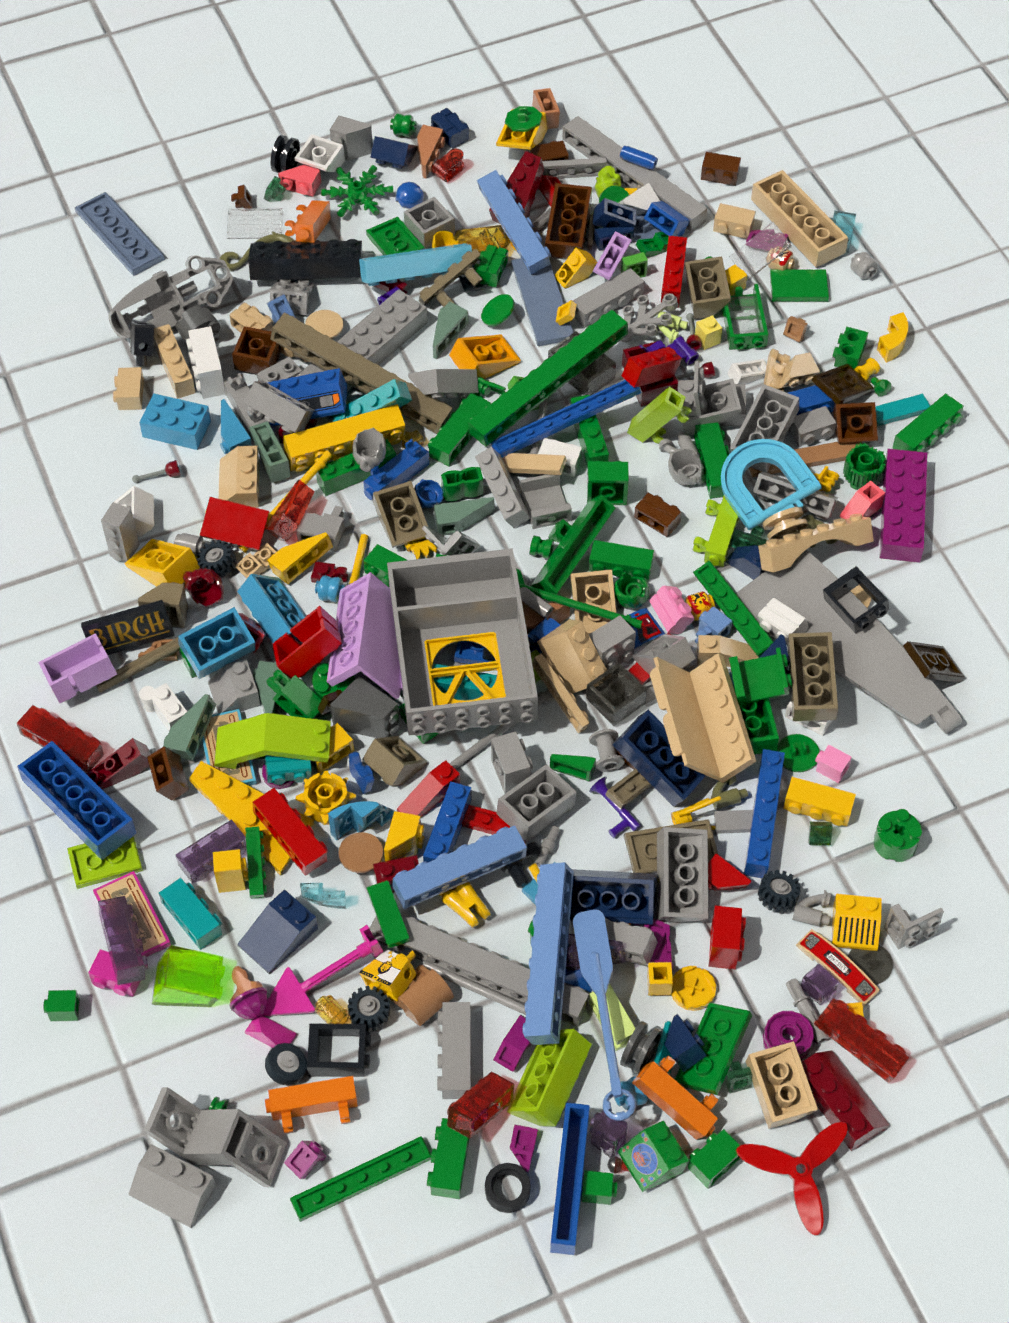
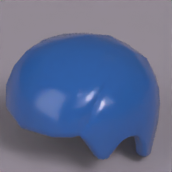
M405 182L398 187L395 200L400 203L401 207L412 208L422 202L424 194L416 183Z
M422 479L415 485L414 490L421 507L430 509L442 502L444 495L439 483L433 480Z

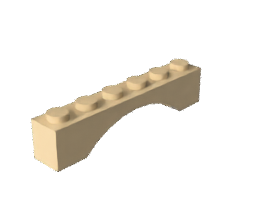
M859 513L852 514L848 519H836L832 524H819L815 529H803L796 535L786 534L783 536V539L767 540L766 544L758 546L761 568L773 573L790 568L806 549L824 540L838 539L845 544L853 546L873 542L871 518L864 517Z

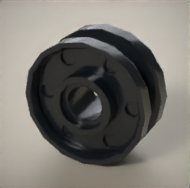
M285 135L278 136L272 148L270 160L273 172L280 173L297 166L298 162L295 161V157L300 151L298 139L292 137L289 139Z

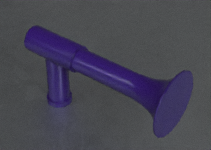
M607 777L599 779L590 788L589 792L601 794L623 819L615 827L608 830L609 834L615 838L628 826L633 831H636L641 826L640 823L624 807L620 809L605 795L607 790H609L606 786Z

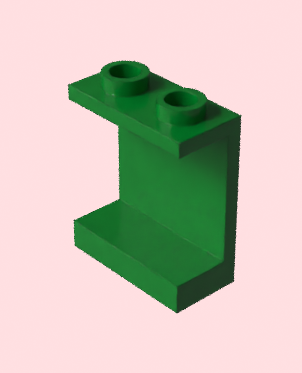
M780 647L776 648V655L738 662L737 656L729 658L738 704L789 695L788 687L792 686L790 674H785L784 667H788L786 654L781 655Z

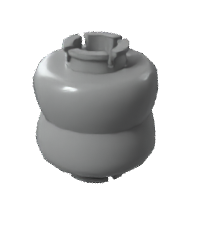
M867 252L855 254L854 258L852 257L850 267L861 279L872 278L874 273H877L878 263Z

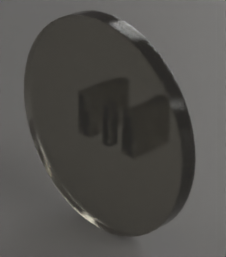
M879 944L877 951L851 949L848 954V958L875 985L886 981L892 972L893 961L891 955Z

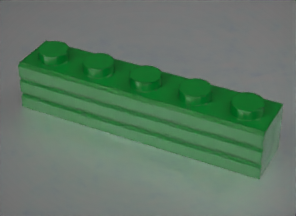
M259 826L247 827L245 832L249 894L251 899L264 898V893H267V886L264 885V880L266 879V872L263 871L265 858H262V852H264V844H261L263 830L260 831Z

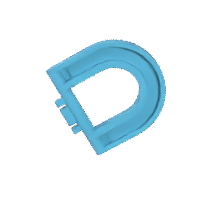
M771 439L752 440L738 446L726 458L721 471L723 494L748 530L753 529L780 511L795 507L794 505L803 508L801 500L822 488L819 481L794 449L782 442ZM761 462L776 465L796 490L793 494L765 510L761 509L742 480L745 471L750 466Z

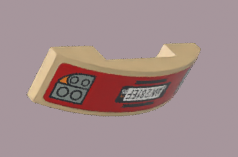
M813 929L796 944L812 961L815 960L839 981L855 1000L862 1002L863 1007L880 991L873 981L850 958Z

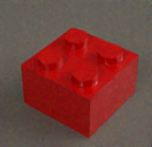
M715 905L711 924L708 967L736 970L737 961H742L745 942L743 935L746 925V917H742V908Z

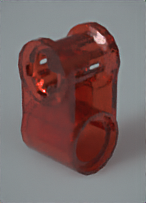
M457 148L451 149L433 164L432 173L445 182L451 181L454 176L464 169V162L462 161L464 158L463 151Z

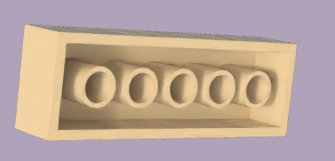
M783 170L753 184L751 200L784 235L785 233L788 235V239L815 267L846 253L848 236Z

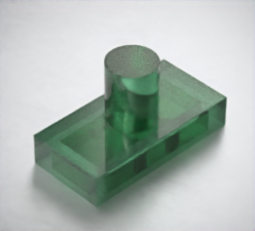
M756 526L749 534L735 529L732 534L731 547L737 548L766 544L767 539L762 538L764 530Z

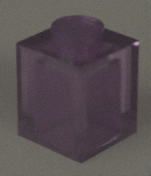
M818 963L803 976L801 987L813 1000L822 1005L825 1001L830 1002L837 995L838 992L836 990L839 982Z

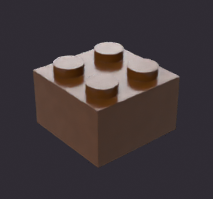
M243 327L232 353L234 370L257 374L277 363L281 354L280 344L270 339L272 331Z

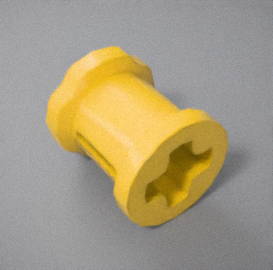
M869 358L865 364L857 366L854 370L867 381L872 374L879 373L880 365L874 358Z

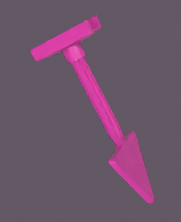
M368 925L359 929L364 942L356 946L357 949L303 983H299L290 967H287L268 998L266 1009L261 1015L277 1016L314 1013L315 1008L307 997L306 992L358 959L365 958L370 954L377 958L383 953L379 942L374 938Z

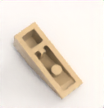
M698 635L697 667L717 653L724 656L727 667H731L730 657L737 656L738 662L758 658L746 643L720 635Z

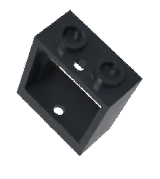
M857 566L823 589L824 600L855 634L860 630L868 628L871 622L877 618H882L889 610L888 599ZM860 585L877 604L854 620L837 600Z
M310 1023L307 1056L308 1076L365 1077V1069L370 1068V1054H366V1047L371 1046V1032H367L366 1024ZM320 1036L359 1037L358 1062H319Z

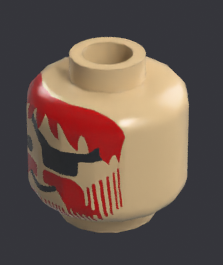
M781 246L772 248L766 259L770 269H779L781 271L792 269L795 264L793 252Z

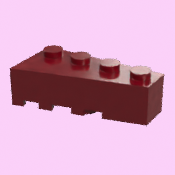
M525 151L510 175L506 185L508 190L512 189L516 196L515 202L522 205L525 211L523 213L525 218L530 216V209L532 204H534L535 194L545 169L541 157ZM490 208L489 212L492 217V220L499 223L498 219L496 218L495 214Z

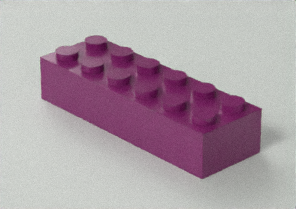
M887 449L883 476L885 496L881 515L879 554L881 559L918 563L921 561L925 532L928 454L926 452Z

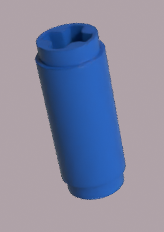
M624 145L620 152V158L649 170H654L658 162V158L654 155Z

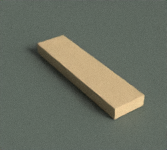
M511 453L502 458L509 473L562 475L567 462L565 455Z

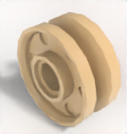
M789 508L767 518L762 525L765 530H772L767 535L768 539H783V536L786 534L796 535L800 533V530L806 529L809 526L807 520L799 519L804 514L802 508Z

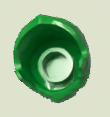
M624 572L614 584L615 598L625 608H640L649 598V584L643 577L631 576Z

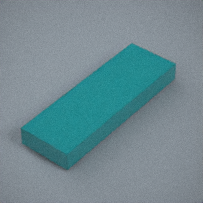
M922 393L875 406L877 426L920 415L930 405Z

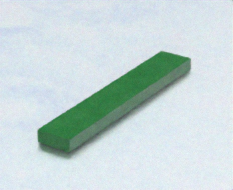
M710 561L706 562L693 571L694 576L708 594L712 596L722 612L732 620L733 626L759 658L773 643L772 639Z
M422 1136L291 1197V1204L299 1221H304L430 1161L431 1154Z

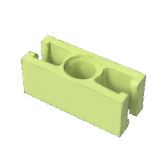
M609 984L606 998L615 1051L626 1047L636 1028ZM592 992L589 993V1005L601 1024L597 996Z

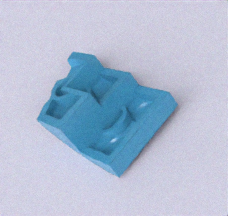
M371 801L342 805L328 813L331 835L337 841L352 828L359 833L375 821L383 826L393 818L395 810L378 802Z

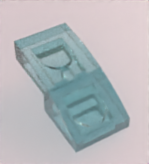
M300 883L302 898L324 907L346 909L345 891H324L323 883Z

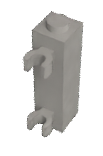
M238 373V377H228V381L224 382L225 394L253 440L249 427L267 422V420L264 418V414L260 412L256 414L248 410V405L243 403L250 389L242 375Z

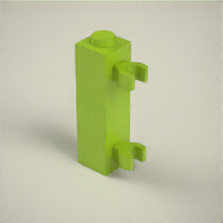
M668 387L632 418L627 433L642 443L651 437L655 443L659 444L663 440L660 436L666 433V430L662 427L676 416L681 423L689 420L685 415L690 414L692 410L687 406H683L686 397L673 388Z
M723 496L721 504L708 499L705 514L717 515L709 541L696 536L692 549L698 553L705 552L704 563L710 561L713 566L724 567L739 521L738 515L727 502L725 496Z

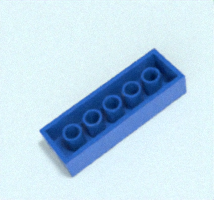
M53 741L17 766L22 781L101 860L137 834L133 819Z

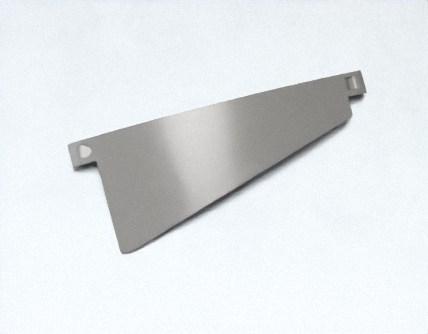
M805 550L790 568L774 573L765 571L735 593L759 624V612L767 606L772 598H776L807 619L808 630L805 633L832 632L835 673L908 721L918 725L931 716L945 734L962 723L961 716L931 679L924 678L906 650L878 619L871 622L870 626L865 630H860L855 634L824 600L823 589L838 578L808 550ZM851 591L837 600L854 620L868 610ZM766 632L767 634L777 639L776 634L774 632Z

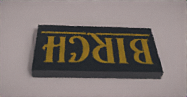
M163 600L81 623L85 638L96 633L107 655L175 636Z

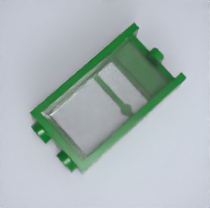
M754 284L753 294L743 295V288L738 286L735 288L734 296H730L731 301L722 308L729 350L767 347L768 330L758 284Z

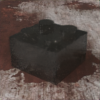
M617 663L587 684L586 699L613 726L646 704L647 689L620 663Z

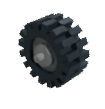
M214 540L210 541L211 545L206 543L204 549L202 547L199 549L201 553H197L198 558L196 560L200 569L208 568L215 571L218 576L222 575L224 577L226 572H232L230 568H235L236 556L226 541L221 542V540H217L216 543Z
M775 870L774 874L772 871H769L768 875L765 874L758 889V899L760 902L763 901L762 905L764 907L769 906L768 910L772 911L775 908L776 912L779 913L780 909H782L783 913H785L788 909L791 911L796 906L801 892V885L798 884L797 878L793 879L794 875L791 873L787 876L786 871L780 874L779 870Z
M365 986L366 990H362L360 987L358 988V993L354 991L352 998L349 997V1019L352 1024H366L367 1032H369V1028H372V1031H377L376 1027L379 1026L381 1029L383 1022L387 1023L388 1016H390L388 997L384 995L383 990L380 989L378 991L375 986H373L372 990H370L369 986Z

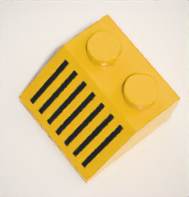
M394 811L384 848L385 861L415 856L418 854L419 848H423L425 836H423L424 825H421L420 816Z
M836 894L832 916V944L842 948L877 951L881 926L882 898Z

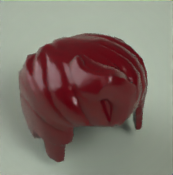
M201 568L195 569L193 572L186 571L183 574L185 589L195 603L208 607L223 600V582L215 571Z

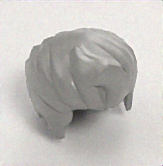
M375 428L359 432L353 441V457L357 464L360 465V468L368 472L383 462L386 455L385 438Z
M682 448L670 453L668 468L675 482L681 485H695L696 483L703 484L705 482V467L696 451L693 453L687 448Z

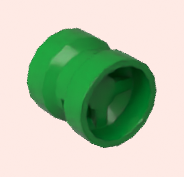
M534 535L529 555L537 556L539 554L543 558L549 559L553 552L554 540H542L540 536Z

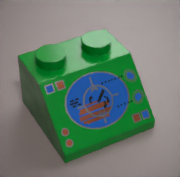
M664 1120L642 1130L617 1151L642 1192L682 1174L689 1162V1159Z

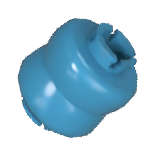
M322 576L320 581H316L315 594L318 593V597L322 601L338 602L340 590L346 587V584L343 585V580L339 577Z
M636 1076L631 1077L627 1081H621L622 1089L628 1090L634 1096L636 1106L644 1105L648 1101V1097L632 1084ZM623 1095L622 1097L614 1098L619 1107L622 1106L625 1110H629L626 1100L627 1096Z

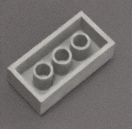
M763 384L730 447V453L738 446L752 440L771 439L783 442L799 411L800 398ZM761 462L750 467L767 472L771 463Z

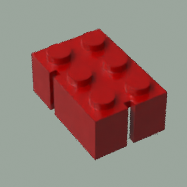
M318 606L290 629V632L303 644H299L287 632L273 643L277 667L290 679L294 675L298 678L303 677L315 664H319L325 656L337 650L340 644H342L337 621L321 606Z

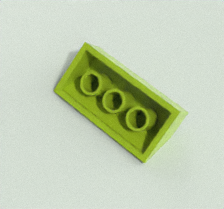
M560 1029L559 1043L536 1045L507 1108V1112L538 1126H556L561 1118L566 1102L570 1098V1093L579 1077L584 1061L588 1057L592 1044L575 1029Z

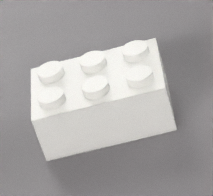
M211 326L189 330L190 339H186L188 351L192 350L188 354L190 363L192 365L195 364V366H192V371L195 379H198L195 380L197 392L201 391L203 399L225 395L221 365Z

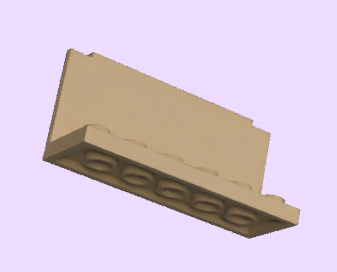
M717 653L691 672H687L659 657H655L656 667L650 672V678L659 708L663 711L667 710V714L663 717V723L672 754L677 757L682 755L684 766L722 783L755 763L756 758L724 656Z

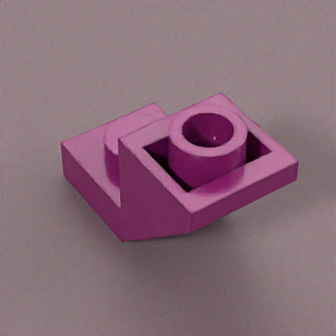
M520 1015L513 1024L493 1061L512 1072L516 1070L525 1050L532 1045L523 1035L522 1028L526 1017Z

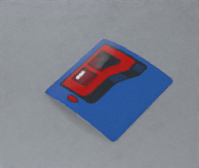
M647 608L629 614L631 618L643 621L640 629L632 627L636 632L634 649L665 634Z

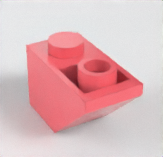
M306 165L280 172L278 175L280 188L312 197L321 184L320 169Z
M869 481L854 494L841 512L840 517L848 519L850 515L858 513L864 517H870L882 508L885 492L872 481Z

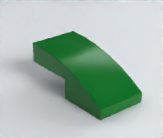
M656 232L653 238L638 239L636 247L641 253L644 252L646 257L659 255L667 252L669 236L664 232Z

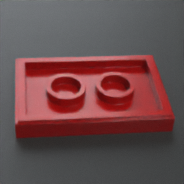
M210 497L200 537L216 541L221 540V542L226 541L228 544L260 551L270 512Z

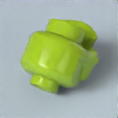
M605 166L599 171V177H596L597 182L594 186L598 198L602 191L610 186L621 187L620 174L615 173L613 166Z

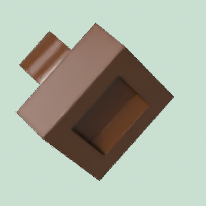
M245 185L238 186V193L231 195V201H235L236 208L243 206L245 211L252 210V195Z

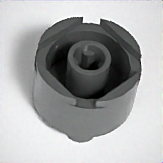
M196 305L187 309L182 314V320L180 322L177 320L176 330L185 342L186 339H190L189 330L210 326L214 341H217L220 337L218 334L220 323L206 306Z

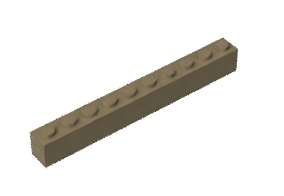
M284 312L273 326L271 340L325 371L340 368L346 382L366 394L393 379L405 382L412 401L399 408L401 414L438 434L440 427L448 421L452 407L447 403L432 398L431 395H424L412 383L404 381L396 374L390 373L380 365L364 358L361 354L353 352L345 345L339 344L329 336L316 331L313 327L302 323L294 316Z

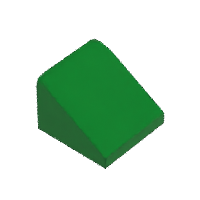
M564 519L560 520L555 524L548 538L560 543L571 525Z

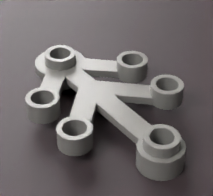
M666 294L662 299V303L647 313L646 309L649 305L648 296H639L637 298L639 306L637 320L632 324L631 318L635 314L634 308L631 305L625 306L622 311L624 320L628 322V335L620 341L629 342L634 336H655L658 333L656 325L669 326L672 324V317L669 313H664L659 318L653 317L663 310H675L678 307L676 296Z

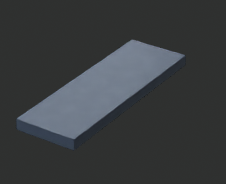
M106 192L74 207L75 212L133 276L165 260L160 250Z
M521 258L511 260V266L537 346L572 340L574 333L570 322L561 326L555 322L558 307L564 303L551 264L531 275Z

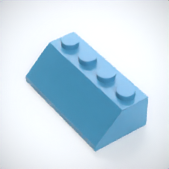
M250 574L237 592L241 596L242 602L252 612V616L261 625L264 633L272 641V645L286 632L299 644H303L290 632V629L304 619L306 615L280 578Z

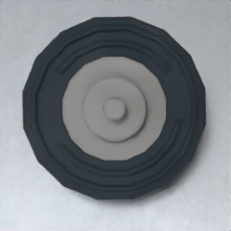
M281 1043L274 1046L268 1052L265 1058V1069L273 1081L288 1086L297 1083L303 1078L307 1070V1059L297 1046Z

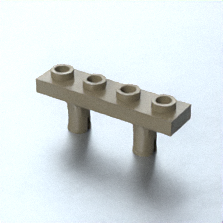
M477 249L472 252H466L462 256L463 260L458 264L456 262L448 268L449 272L444 276L442 274L433 281L434 284L430 288L426 286L419 293V302L425 306L433 298H436L443 307L449 301L454 303L444 290L460 275H465L474 287L482 281L480 275L472 268L473 264L480 259L481 254Z

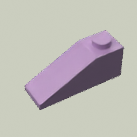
M615 231L593 272L610 280L624 257L631 239Z

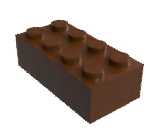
M555 183L545 239V246L551 254L550 257L568 258L575 248L584 250L592 203V187Z

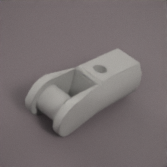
M520 588L522 602L544 618L551 614L553 611L552 606L536 596L528 588Z

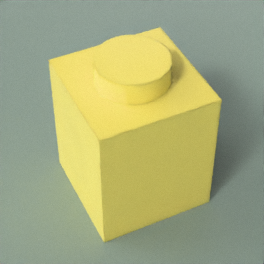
M713 315L696 322L695 334L700 337L704 350L721 343L722 327Z

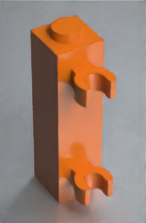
M312 200L308 207L298 205L296 210H301L303 213L297 216L296 223L292 220L285 222V226L292 228V230H287L285 235L293 236L296 234V242L314 243L331 219L330 201Z
M669 1055L666 1059L663 1058L659 1064H656L654 1061L646 1064L632 1084L693 1138L697 1140L702 1137H709L714 1131V1123L718 1119L710 1110L716 1105L718 1099L711 1093L709 1096L706 1095L700 1103L667 1072L676 1061Z
M353 1076L268 1090L269 1098L265 1099L266 1112L271 1113L273 1121L282 1120L284 1133L294 1132L292 1118L336 1110H339L341 1124L349 1123L348 1108L358 1107Z

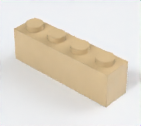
M167 324L154 328V346L177 399L195 394L193 377L170 325Z

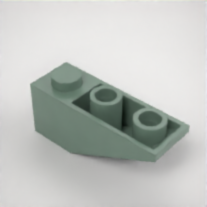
M494 497L434 505L437 532L445 536L452 535L457 530L462 532L494 512Z

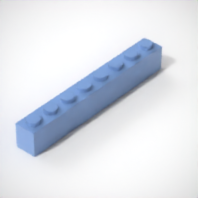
M566 862L540 865V872L537 875L538 893L535 895L536 914L533 916L534 935L531 937L532 957L529 959L530 978L527 980L526 1020L522 1028L524 1037L533 1045L557 1044L560 1040L574 871Z

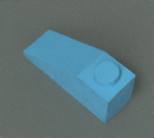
M223 399L221 400L222 443H220L223 453L228 454L237 446H252V442L226 400Z

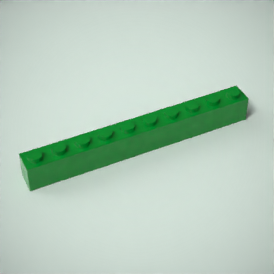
M613 310L603 314L599 320L589 325L580 335L575 336L566 346L558 349L553 356L545 359L539 367L531 370L525 378L517 381L511 389L503 392L493 403L488 404L483 411L474 415L468 421L470 434L485 447L627 336L628 322Z

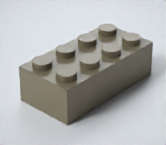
M832 632L789 633L787 649L789 674L792 682L790 689L793 721L836 720L838 700Z

